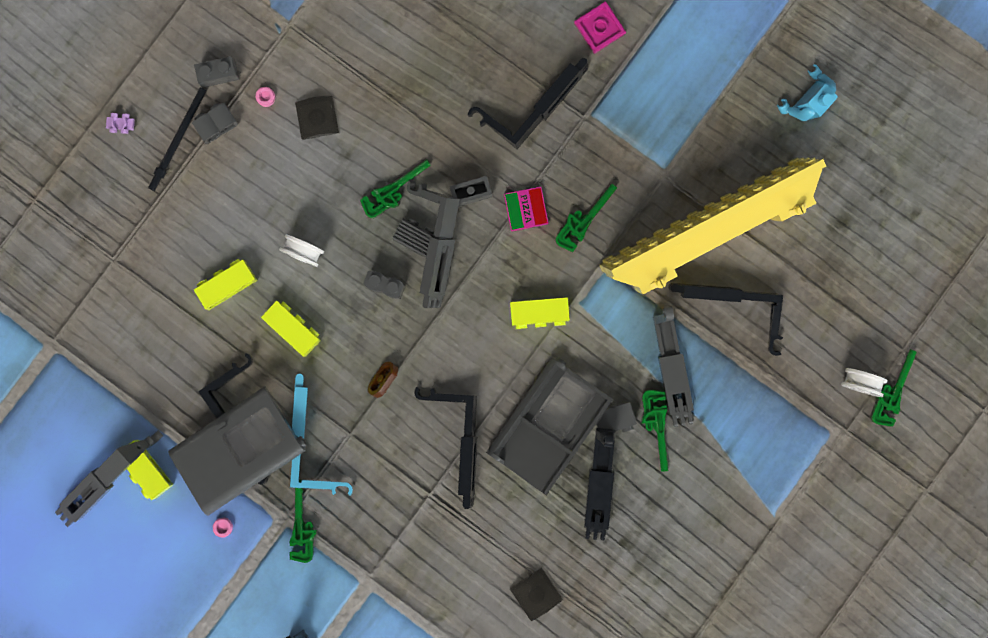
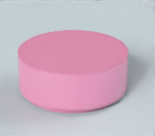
M261 87L257 90L255 97L261 106L269 107L275 102V93L272 89Z
M228 518L217 519L213 524L214 534L221 538L230 535L233 530V524Z

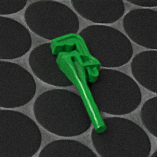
M426 159L397 181L382 188L374 189L371 194L377 199V203L380 204L375 209H373L375 205L370 202L367 196L363 197L360 201L366 216L374 219L389 208L398 207L397 202L402 199V195L397 193L399 188L431 165Z
M611 184L588 214L582 216L581 211H576L574 215L569 214L566 225L556 236V244L573 253L577 245L571 242L569 237L565 239L566 235L571 231L570 235L575 236L581 242L592 220L616 191L617 187Z
M909 350L896 385L892 388L890 385H883L881 391L884 394L883 397H876L877 402L871 414V420L874 424L894 426L896 419L888 417L882 411L884 408V410H890L893 414H899L903 386L916 356V351Z
M646 390L642 394L644 414L641 418V423H645L647 431H652L653 428L656 431L661 472L669 471L664 433L667 405H661L660 407L652 406L653 409H651L650 400L652 402L666 400L665 392Z
M295 488V520L289 543L290 546H304L305 543V553L304 550L299 552L291 551L289 556L290 560L308 563L314 556V538L317 530H314L313 522L309 521L305 524L303 520V488Z

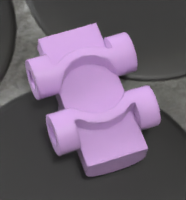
M111 113V116L107 117L106 129H109L110 133H117V130H121L122 134H128L129 130H134L135 121L130 118L129 114H122V118H118L117 113Z

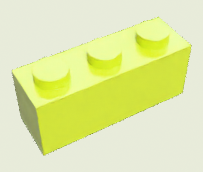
M237 259L229 264L230 268L225 271L221 269L213 274L214 277L208 281L205 279L197 284L194 292L206 310H211L258 281L245 260L240 261Z
M568 297L510 302L512 326H516V329H526L527 325L535 324V328L547 327L546 323H554V326L566 325V322L570 321Z
M276 301L261 318L298 353L306 357L321 341L318 338L320 334L312 327L308 329L304 325L306 321L298 314L294 316L290 312L292 308L284 301L282 303Z
M147 450L127 468L130 473V479L135 484L138 483L142 488L141 493L147 499L154 500L174 485Z

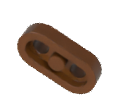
M390 361L382 364L368 385V393L375 398L382 397L397 377L398 367Z

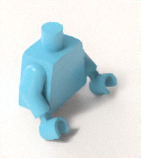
M814 64L813 66L816 70L814 72L808 70V73L814 80L818 79V81L811 86L793 107H790L786 99L781 100L783 106L777 105L781 114L789 113L790 116L801 121L818 118L838 98L835 94L836 83L826 74H822L819 67Z

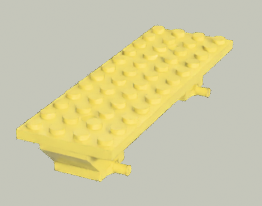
M815 157L811 159L795 158L788 162V166L772 170L771 175L758 177L754 180V184L749 186L746 184L739 187L737 193L732 195L729 193L722 196L720 202H711L705 205L703 211H694L687 215V219L671 223L670 228L657 230L653 233V237L648 239L645 237L638 240L636 246L631 248L627 246L621 249L619 255L614 257L610 255L602 260L603 263L599 266L602 272L606 273L607 277L633 285L635 290L641 294H645L657 287L663 288L666 286V282L677 277L674 269L769 219L784 221L794 215L805 214L807 208L816 204L813 196L822 168L826 167L823 159H816Z

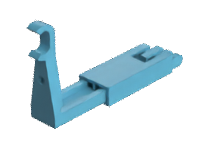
M297 374L295 378L292 430L298 437L302 436L304 439L308 388L303 387V375ZM301 454L292 460L290 487L330 489L334 495L337 486H346L349 488L348 494L351 496L353 489L347 482L302 480L300 483Z

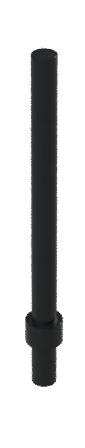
M199 88L159 167H156L153 173L154 177L148 189L155 192L161 178L164 179L167 173L166 169L206 93L205 89Z

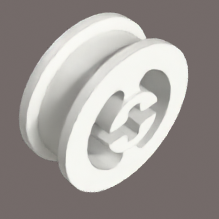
M285 234V244L283 248H279V251L304 263L318 267L317 260L320 254H324L325 251L301 239Z
M845 368L847 375L845 382H841V386L868 395L883 397L884 394L881 391L883 384L887 383V379L864 371Z

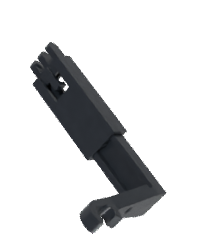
M580 59L575 66L571 63L536 103L534 112L513 136L511 131L479 107L471 108L468 112V117H472L474 113H479L483 117V120L480 121L481 127L488 125L518 150L543 119L545 121L580 81L589 68L587 59Z
M670 283L668 285L669 290L681 293L683 298L741 302V300L774 302V304H771L768 351L775 356L781 355L779 351L773 350V344L775 339H783L782 336L778 335L783 295L742 291L740 288L680 283Z
M245 353L248 362L244 366L239 368L237 363H232L233 368L198 391L216 418L226 412L212 392L217 391L248 369L253 363L250 354ZM239 426L224 434L245 465L259 457ZM264 478L258 484L263 485L267 483L268 478Z
M416 387L414 394L418 400L466 403L464 436L461 437L458 495H463L464 509L472 508L475 495L478 437H475L477 396L438 394L435 388H432L430 390L431 395L423 397L419 393V387Z
M596 428L593 462L592 468H589L584 528H586L585 539H589L590 532H593V540H597L598 533H601L600 539L605 541L606 530H609L614 480L612 463L616 433L612 429ZM593 509H594V510H602V513H601V522H600V514H596V513H595V521H592Z

